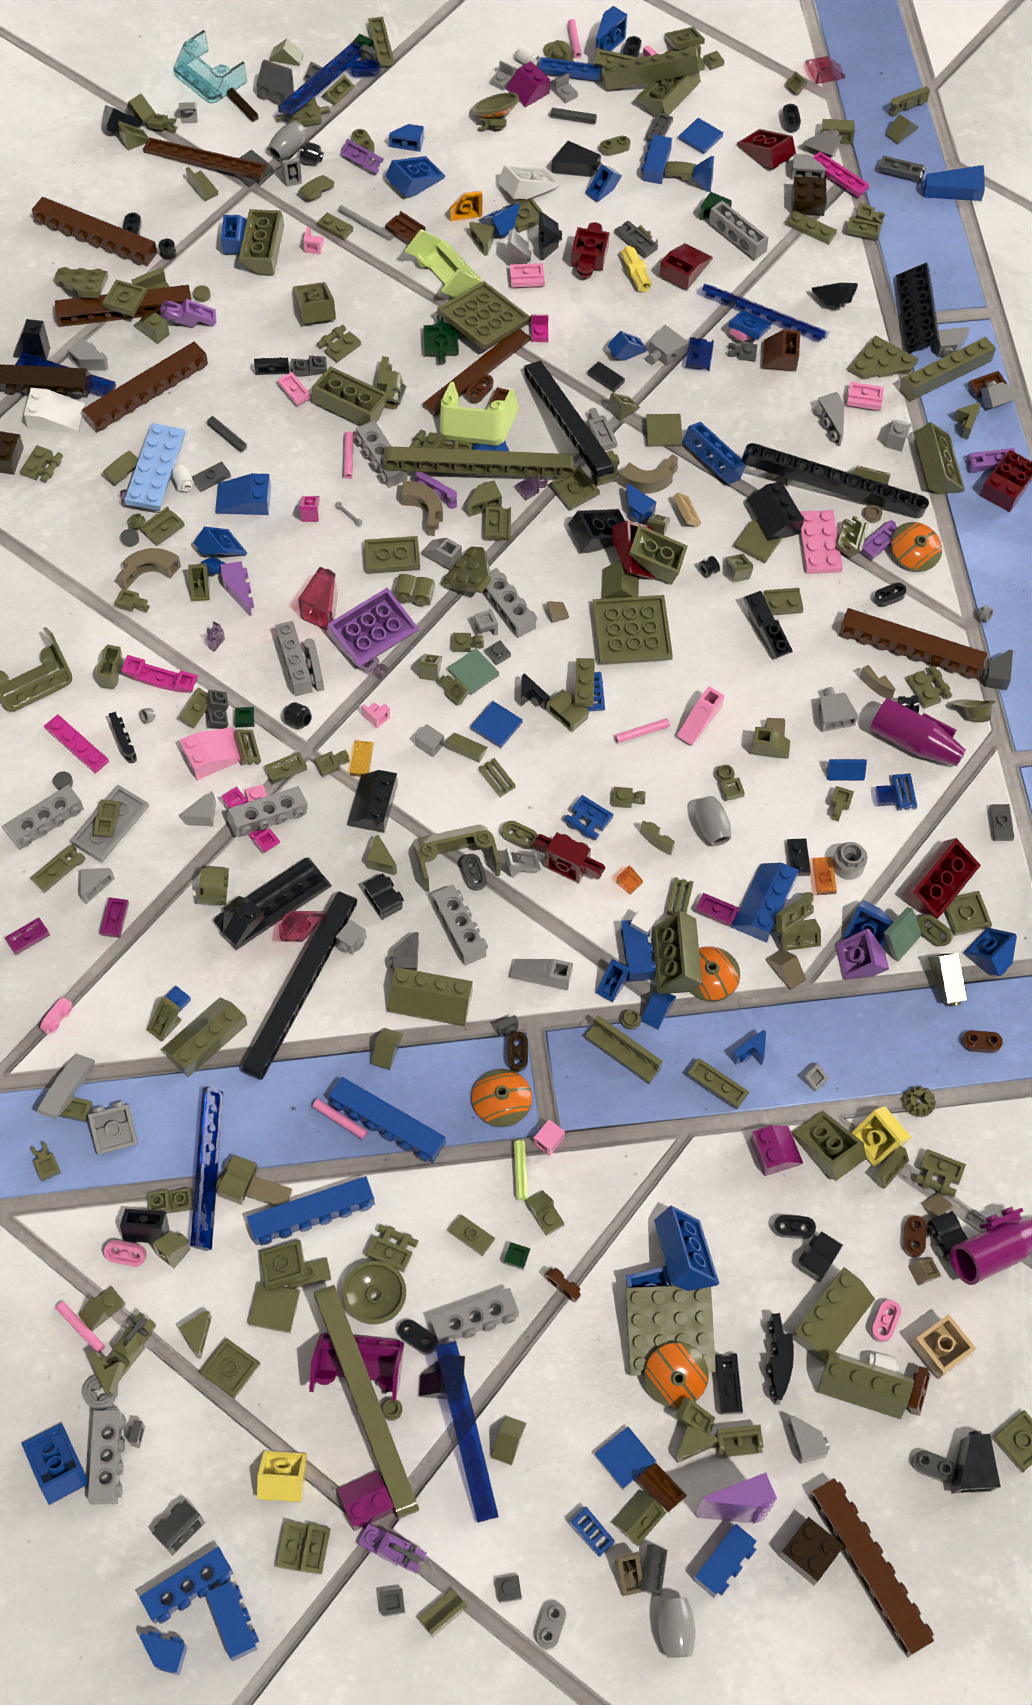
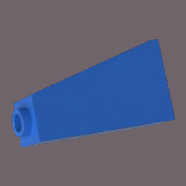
M984 165L926 174L925 181L922 180L921 191H924V198L982 201L985 191Z

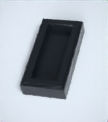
M599 361L588 371V376L613 392L625 383L624 377Z

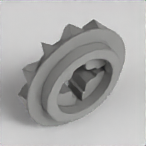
M97 1375L90 1378L85 1384L83 1398L91 1408L105 1410L110 1405H113L118 1397V1387L115 1395L112 1397L106 1394L98 1399V1395L94 1391H99L102 1385Z

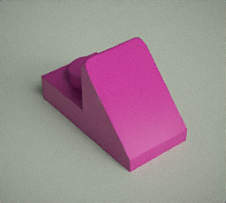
M531 314L532 342H548V314Z
M302 496L299 506L302 522H319L320 496Z

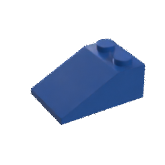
M615 6L604 12L596 36L595 51L597 48L613 51L626 39L628 14Z
M427 156L392 160L385 175L404 197L417 195L445 179V175Z
M251 473L218 483L216 514L269 515L271 495L270 474Z
M62 1423L21 1443L48 1505L89 1484V1480Z

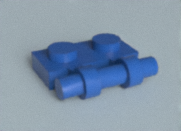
M582 795L571 809V812L576 814L574 818L566 815L564 821L569 824V827L583 832L585 837L597 840L599 834L594 831L595 828L603 831L613 819L614 814ZM581 819L590 823L588 827L580 822Z

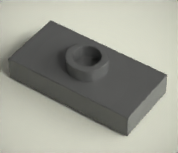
M658 112L645 140L647 142L652 141L653 135L666 136L673 122V117Z
M221 461L192 476V479L200 492L230 478L231 473Z
M991 804L989 808L994 841H1013L1014 831L1010 804Z
M647 1545L641 1591L654 1596H661L667 1558L666 1549L655 1545Z

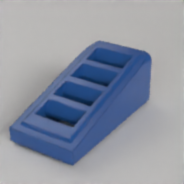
M594 672V687H598L594 689V695L599 694V696H594V701H600V703H594L593 707H587L588 712L605 710L601 672Z
M587 1506L582 1507L567 1521L598 1557L615 1542ZM585 1516L587 1519L579 1525L577 1522ZM592 1523L593 1526L585 1533L584 1529ZM598 1530L600 1533L591 1540L590 1536ZM604 1536L606 1540L597 1547L595 1544Z

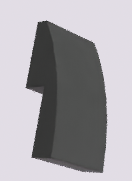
M309 355L308 360L291 359V372L296 377L325 373L327 370L326 357Z
M208 690V727L227 728L226 710L229 706L227 692Z

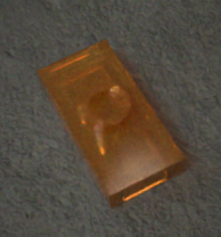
M832 857L813 858L817 895L836 894L837 888Z

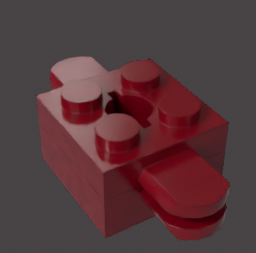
M589 223L587 228L577 227L571 250L570 265L577 266V273L581 278L591 277L593 269L603 271L609 247L610 232L603 231L600 223Z
M556 832L553 839L538 834L532 844L535 850L545 854V868L578 884L584 874L598 880L606 869L604 864L590 858L591 848L588 845L572 840L566 834Z

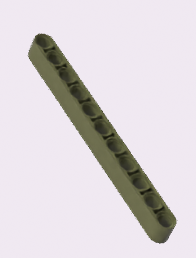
M390 446L384 449L383 458L384 468L394 471L569 478L575 473L574 457L570 454Z
M334 1285L313 1292L398 1519L418 1512V1504Z

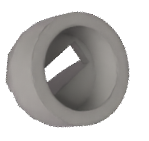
M152 708L141 709L139 713L141 721L145 724L152 722L156 717V714H153L154 710Z

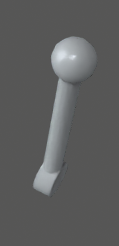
M341 502L335 503L336 509H341L355 521L356 525H362V520L357 519L347 511Z

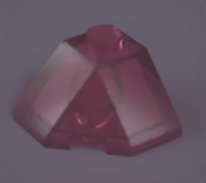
M829 56L806 60V65L815 84L845 78L840 64Z
M290 911L283 916L282 922L278 925L281 941L303 942L327 914L324 911Z

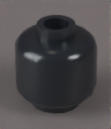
M306 142L305 145L302 144L299 158H302V162L305 164L316 166L319 161L322 162L324 152H321L320 145Z
M290 703L283 711L285 723L292 727L302 729L311 722L312 715L310 709L300 703Z

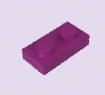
M703 893L695 912L731 927L739 907Z
M109 897L100 930L102 936L121 938L129 906L128 900Z
M37 918L6 936L5 939L15 955L50 936V933L41 919Z

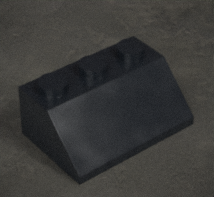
M782 481L766 484L746 500V504L768 541L800 533L804 518Z
M376 770L361 775L348 826L385 833L398 786L397 773Z

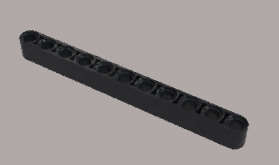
M542 361L524 365L526 378L595 478L599 479L614 474V466L611 459Z
M749 443L742 455V462L747 466L913 518H921L929 505L928 499L922 495L756 443Z
M340 891L335 895L242 1068L243 1073L258 1080H262L266 1075L337 943V934L351 917L357 904V898Z

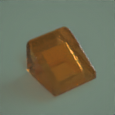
M629 865L617 876L616 883L631 895L643 883V880Z

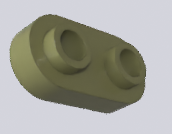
M364 129L353 131L352 141L374 153L375 145L367 131Z
M627 136L603 140L600 143V153L604 156H612L626 152L630 149L631 141Z
M507 821L502 827V835L506 840L525 849L533 848L532 844L538 835L536 831L516 821Z
M925 914L918 918L917 922L921 933L938 946H946L952 942V931L936 917ZM927 920L931 922L930 927L925 925ZM942 932L946 934L945 940L940 936Z

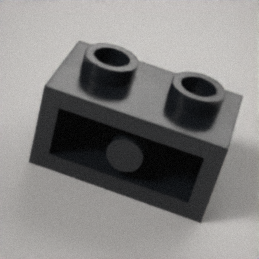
M125 1209L120 1223L123 1241L154 1243L168 1234L169 1223L166 1212Z

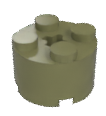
M202 865L199 904L226 905L229 868Z

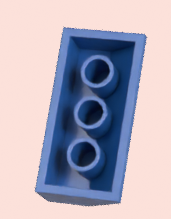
M781 862L762 863L731 928L767 943L776 924V914L782 911L799 870Z
M670 1205L654 1219L671 1283L686 1291L717 1286L719 1280L700 1220Z

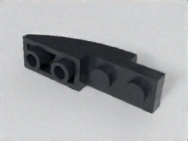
M758 591L745 596L743 600L751 614L749 618L771 654L777 659L792 653L793 650L778 619H774L762 592Z
M780 1313L771 1314L769 1321H767L768 1334H772L773 1342H770L771 1354L775 1355V1357H770L768 1364L765 1365L767 1377L771 1378L772 1385L769 1386L770 1398L774 1399L775 1405H779L791 1379L794 1344L792 1333H783Z

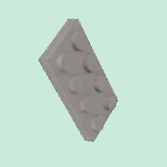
M117 785L105 799L120 801L121 803L114 836L93 835L96 816L99 813L98 808L71 839V843L102 863L149 807L148 802L120 785Z

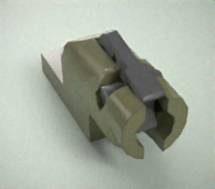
M382 356L377 389L389 394L384 407L397 409L402 401L406 385L403 384L401 374L392 371L389 357Z
M141 1312L138 1313L124 1331L121 1338L112 1348L114 1350L107 1359L110 1366L119 1361L125 1365L121 1379L143 1352L145 1342L152 1335L156 1324L151 1319H146Z

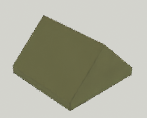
M621 560L603 568L602 599L637 597L639 595V576L627 573Z

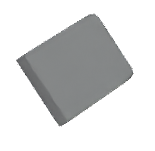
M818 1063L808 1064L798 1074L800 1079L813 1091L818 1090L829 1079Z

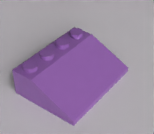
M388 587L328 623L327 634L335 645L358 667L363 666L419 631L417 625Z
M765 1472L704 1496L695 1514L697 1518L741 1523L752 1521L753 1524L765 1520V1516L771 1511L770 1508L773 1507L777 1497Z

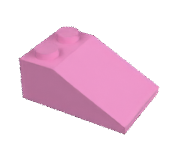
M233 727L196 732L179 740L182 752L197 780L241 761L233 734L235 731Z

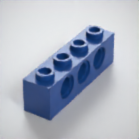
M702 422L689 425L682 442L727 484L739 481L746 468L742 459Z
M218 1546L142 1594L139 1598L154 1624L157 1622L162 1624L172 1617L171 1613L178 1609L183 1611L192 1604L190 1601L193 1599L205 1597L206 1592L211 1591V1588L219 1584L221 1586L231 1580L230 1576L234 1572ZM206 1569H212L214 1572L209 1580L202 1579V1574ZM188 1581L193 1582L194 1587L192 1591L188 1593L182 1591L184 1583ZM172 1594L174 1596L173 1602L167 1606L163 1605L162 1600L164 1596Z

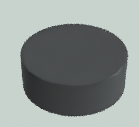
M135 529L124 530L121 533L122 543L127 547L137 545L139 542L138 532Z
M62 771L54 776L53 783L55 788L60 790L68 784L72 787L73 779L70 773Z

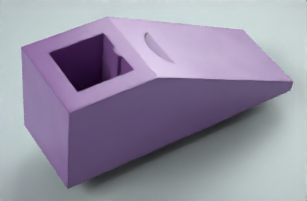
M242 561L221 564L225 590L251 616V608H254L253 598L248 596V593H251L250 583L245 581L248 578L247 568H243Z

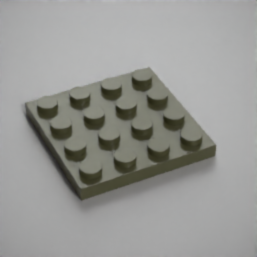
M485 281L437 308L436 312L482 350H486L531 322V317Z
M664 595L593 599L592 605L600 664L672 660L673 653Z
M676 1286L625 1288L630 1376L644 1375L645 1365L649 1356L658 1347L670 1342H682L693 1346L704 1357L708 1366V1372H716L711 1287L689 1291Z

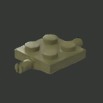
M315 98L284 103L285 114L276 115L277 122L287 120L290 123L297 121L302 126L322 123L321 114L330 113L329 106L319 107Z

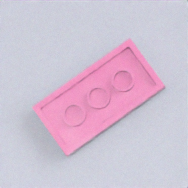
M834 510L800 511L804 518L800 534L806 574L842 572L840 550L835 548L838 535Z

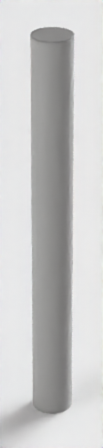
M343 205L339 206L338 211L390 241L393 239L394 235Z

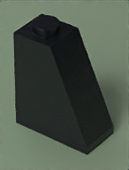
M567 140L553 158L551 172L554 174L593 177L602 165L601 155Z
M26 319L16 343L13 357L47 361L50 344L44 322Z
M981 1431L969 1432V1436L960 1441L951 1485V1494L991 1492L1001 1487L991 1435L982 1434Z

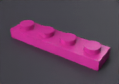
M821 151L813 156L815 160L826 168L825 176L859 198L869 189L867 182Z
M59 714L44 725L45 730L93 773L96 774L109 763L108 758Z

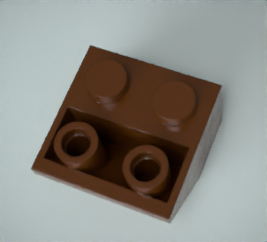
M783 329L764 340L763 368L796 371L799 360L800 331Z

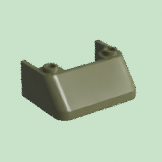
M47 627L43 628L50 645L43 648L40 652L42 665L11 680L4 671L0 670V701L9 711L19 710L68 686L72 682V673L53 633Z
M478 824L423 836L415 841L414 850L425 892H429V877L425 862L434 860L437 854L473 846L481 849L489 848L496 876H500L501 861L493 834L486 826Z

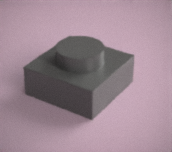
M363 45L360 48L361 60L375 66L377 64V51Z
M501 640L486 648V654L495 665L511 657V652Z
M516 1015L497 1023V1031L500 1037L504 1035L510 1036V1034L517 1031L519 1021Z
M134 1420L133 1425L128 1427L126 1438L129 1439L128 1442L133 1447L140 1448L145 1430V1425L142 1421Z
M518 1575L496 1579L500 1603L522 1599Z
M402 1589L380 1592L383 1617L405 1613Z

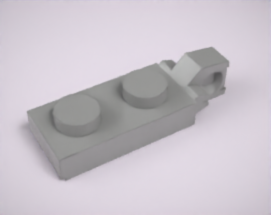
M596 407L589 409V427L604 451L617 447V440L606 417L603 415L599 416Z

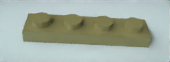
M383 16L368 18L374 49L377 51L379 67L394 65V58Z

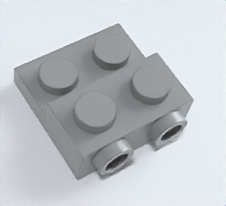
M123 1101L112 1104V1109L105 1110L103 1106L92 1109L93 1113L88 1114L97 1155L138 1144L130 1104L125 1105Z

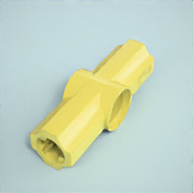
M627 246L621 251L627 275L633 279L638 291L646 292L652 287V282L647 274L646 264L644 260H640L634 247Z

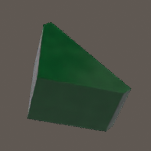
M710 191L700 206L699 220L709 219L711 208L719 202L724 201L732 207V201Z

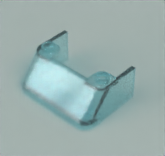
M203 30L184 42L173 70L174 75L206 102L213 104L227 96V89L234 88L236 90L247 83L246 68L243 61L232 69L222 64L212 68L200 59V56L208 52L206 31Z

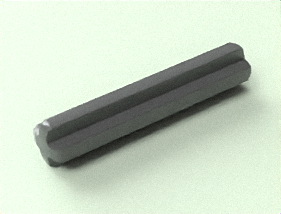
M554 107L550 112V116L553 118L595 124L597 121V115Z
M214 416L208 418V425L240 452L247 449V443Z

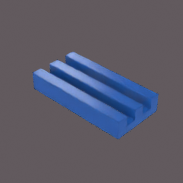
M911 773L892 775L891 780L898 811L904 808L905 810H909V808L917 809ZM903 778H906V780H907V785H908V790H909V795H910L911 803H908V798H907V793H906V788H905V784H904V779H903ZM897 779H899V783H900V788H901L902 797H903V802H904L903 804H902V801H901V796H900V791H899V786H898V781H897Z

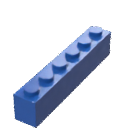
M341 1077L329 1095L332 1108L348 1113L352 1120H359L365 1123V1126L373 1132L377 1130L382 1133L386 1140L390 1142L394 1140L399 1143L403 1150L407 1152L411 1150L424 1162L434 1163L446 1144V1137L344 1077Z
M367 1176L249 1215L247 1219L255 1244L263 1246L271 1243L273 1239L279 1237L284 1239L290 1237L294 1232L308 1231L314 1225H326L332 1222V1219L338 1217L346 1218L359 1210L361 1212L367 1211L375 1205V1200Z

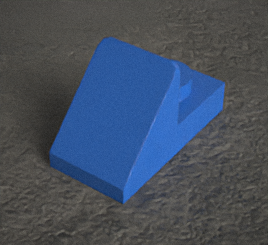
M763 1029L733 1051L731 1060L735 1065L741 1061L742 1063L746 1062L752 1055L760 1065L763 1064L766 1031Z

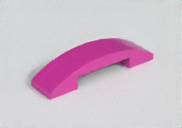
M127 655L121 672L140 682L175 692H192L198 679V675L182 670L176 673L146 664L144 659Z
M238 787L221 796L228 809L248 802ZM270 828L259 829L248 834L249 838L264 853L280 844V840Z

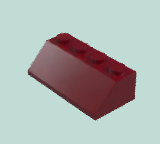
M957 838L943 841L901 892V895L914 909L924 914L933 915L938 919L981 865Z

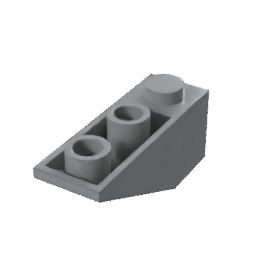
M834 392L818 397L815 409L817 414L821 416L825 428H828L832 440L839 447L842 443L844 431V403L839 394Z
M515 959L510 978L568 990L573 963L557 959Z

